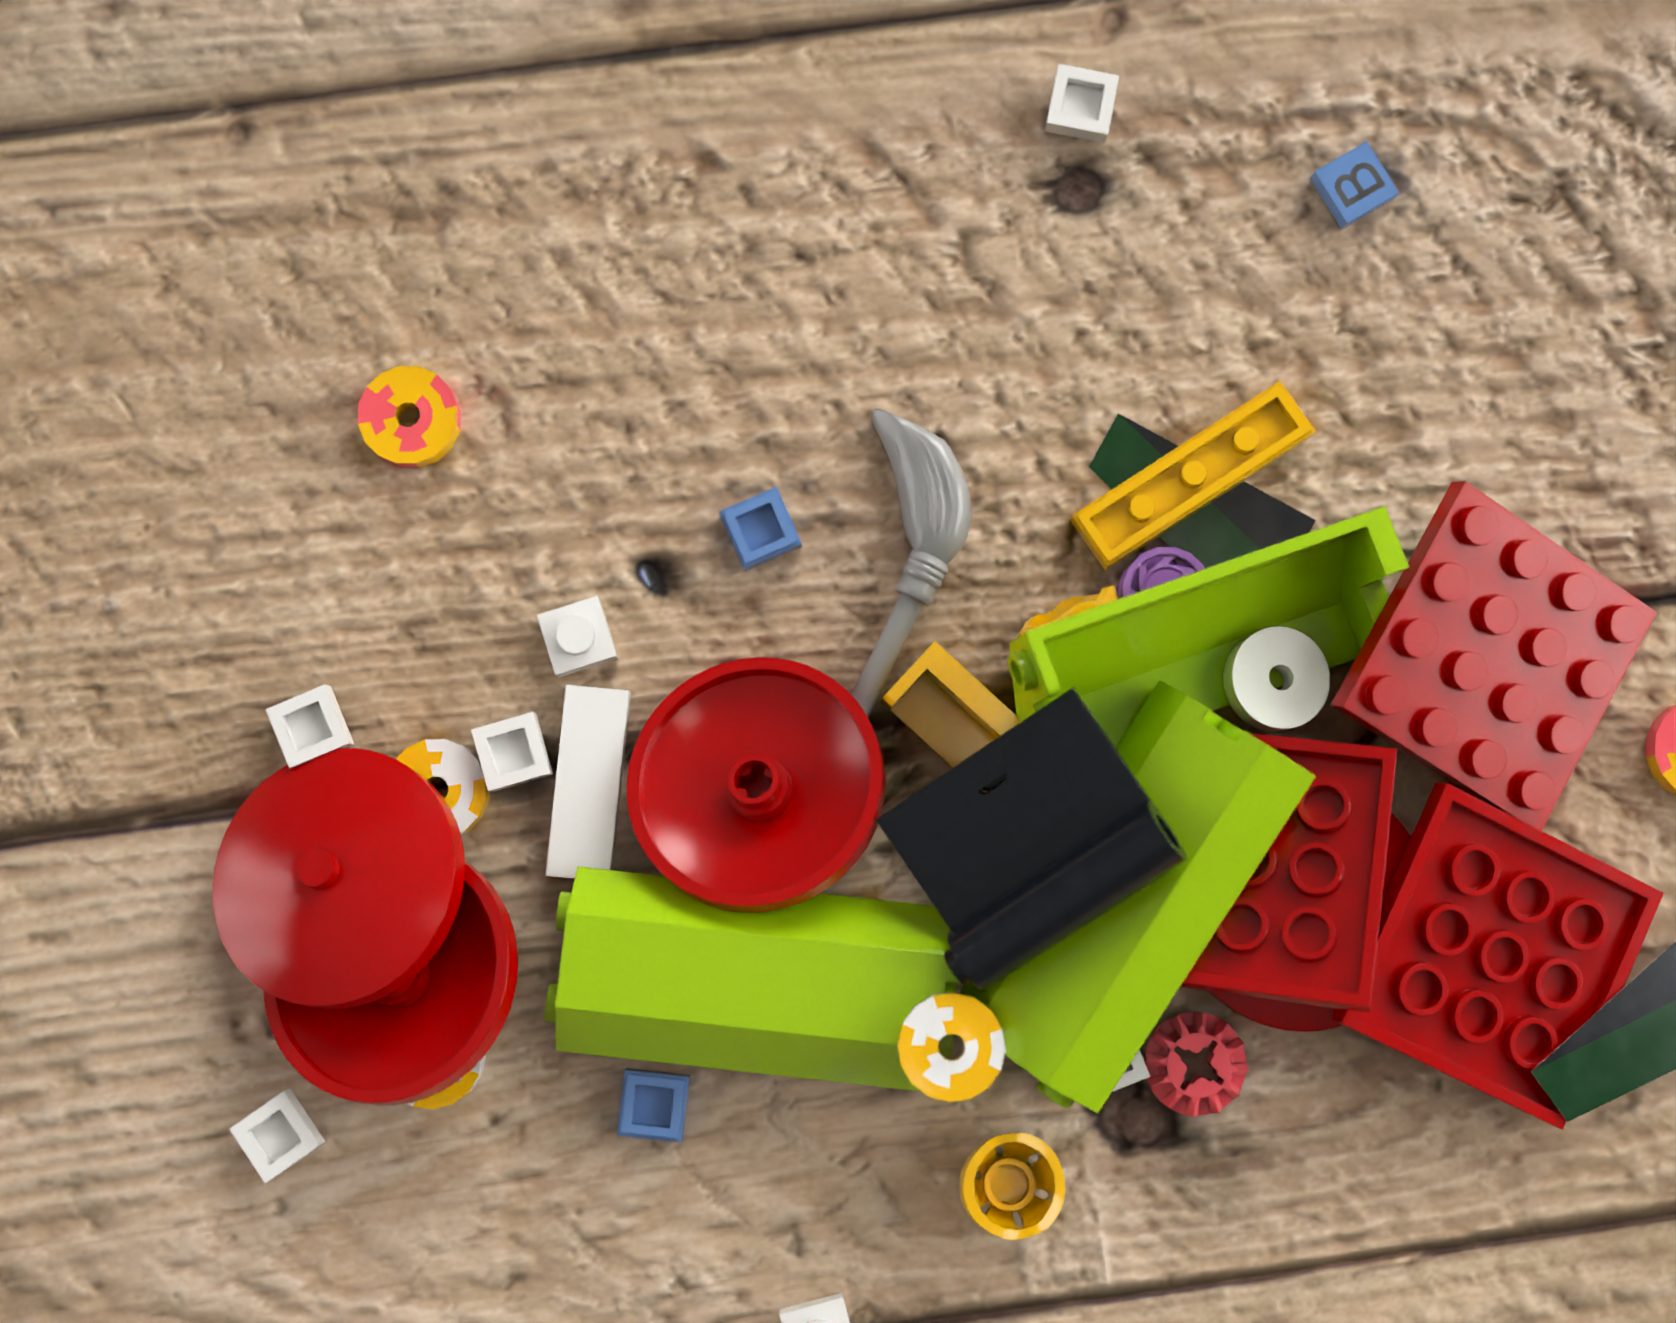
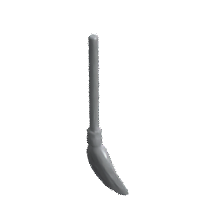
M881 409L872 410L871 418L893 468L906 538L913 550L903 568V575L895 586V591L900 593V596L851 694L862 707L867 717H869L923 605L929 606L933 603L935 592L941 587L942 581H944L945 575L948 572L947 563L963 547L968 536L972 516L969 487L963 471L946 441L908 420Z

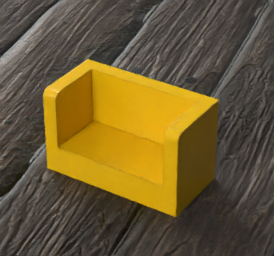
M936 641L932 643L881 700V703L951 768L1020 723L1018 717Z

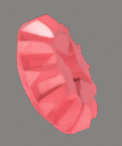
M1203 1012L1177 1014L1157 1027L1147 1043L1144 1062L1150 1077L1146 1078L1158 1100L1171 1110L1191 1117L1220 1113L1233 1099L1240 1096L1245 1076L1249 1072L1244 1050L1245 1044L1227 1022L1214 1015ZM1213 1041L1214 1043L1209 1048L1210 1054L1206 1062L1213 1068L1212 1072L1218 1076V1079L1214 1081L1209 1077L1206 1079L1196 1075L1190 1082L1186 1081L1183 1087L1180 1088L1185 1080L1183 1076L1188 1067L1181 1061V1056L1174 1052L1176 1046L1183 1051L1188 1050L1198 1054L1204 1047L1208 1048Z

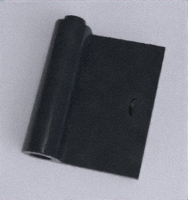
M1074 687L876 820L951 929L947 937L950 949L944 952L945 960L951 972L962 985L968 986L973 983L982 991L988 989L1187 861V856L1176 835Z

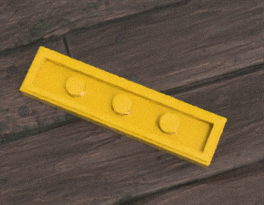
M1278 381L1073 514L1070 521L1103 569L1107 571L1311 438L1316 431L1281 381Z

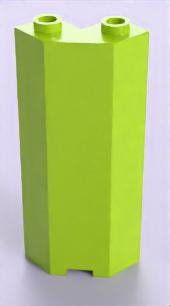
M1380 507L1024 632L1009 643L1010 655L1008 656L1009 669L1013 678L1016 715L1019 722H1022L1074 687L1113 745L1117 747L1159 680L1188 695L1211 711L1229 706L1223 684L1224 666L1228 655L1240 640L1269 627H1288L1307 635L1323 652L1329 669L1356 659L1389 598L1382 580L1409 568L1386 507ZM1272 668L1269 673L1270 683L1274 688L1283 686L1284 678L1277 669Z
M1161 680L1153 689L1116 749L1176 835L1187 856V861L988 989L982 991L971 983L968 986H963L959 992L975 997L991 1009L1003 1029L1006 1048L1005 1056L1040 1080L1036 1087L1041 1093L1067 1109H1070L1073 1102L1076 1101L1097 1114L1099 1113L1316 777L1245 730L1242 731L1213 713L1206 706Z
M577 867L572 892L561 891L558 900L556 930L564 931L558 984L550 983L547 992L545 1023L555 1024V1051L920 1091L911 1084L901 1067L898 1040L903 1021L915 1005L933 994L956 992V986L959 981L951 972L944 957V952L950 949L947 937L951 929L933 905L820 893L805 902L775 911L757 913L734 912L719 909L691 898L676 888L664 876ZM947 1034L939 1041V1051L945 1058L951 1059L954 1034Z

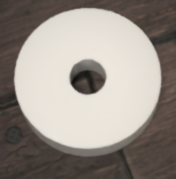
M1269 627L1246 636L1234 646L1224 666L1223 684L1230 706L1243 721L1261 730L1283 731L1301 726L1319 713L1328 697L1330 672L1323 652L1307 635L1288 627ZM1272 668L1277 669L1284 678V685L1281 690L1274 688L1270 683L1269 673Z

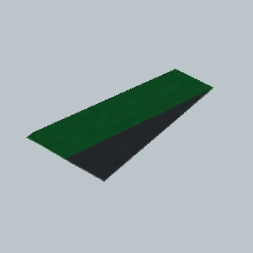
M1118 413L1089 468L1105 484L1113 489L1177 448L1178 445ZM1243 481L1159 537L1169 547H1177L1191 553L1206 569L1309 533L1316 520Z
M1676 941L1531 1071L1567 1122L1676 1069Z

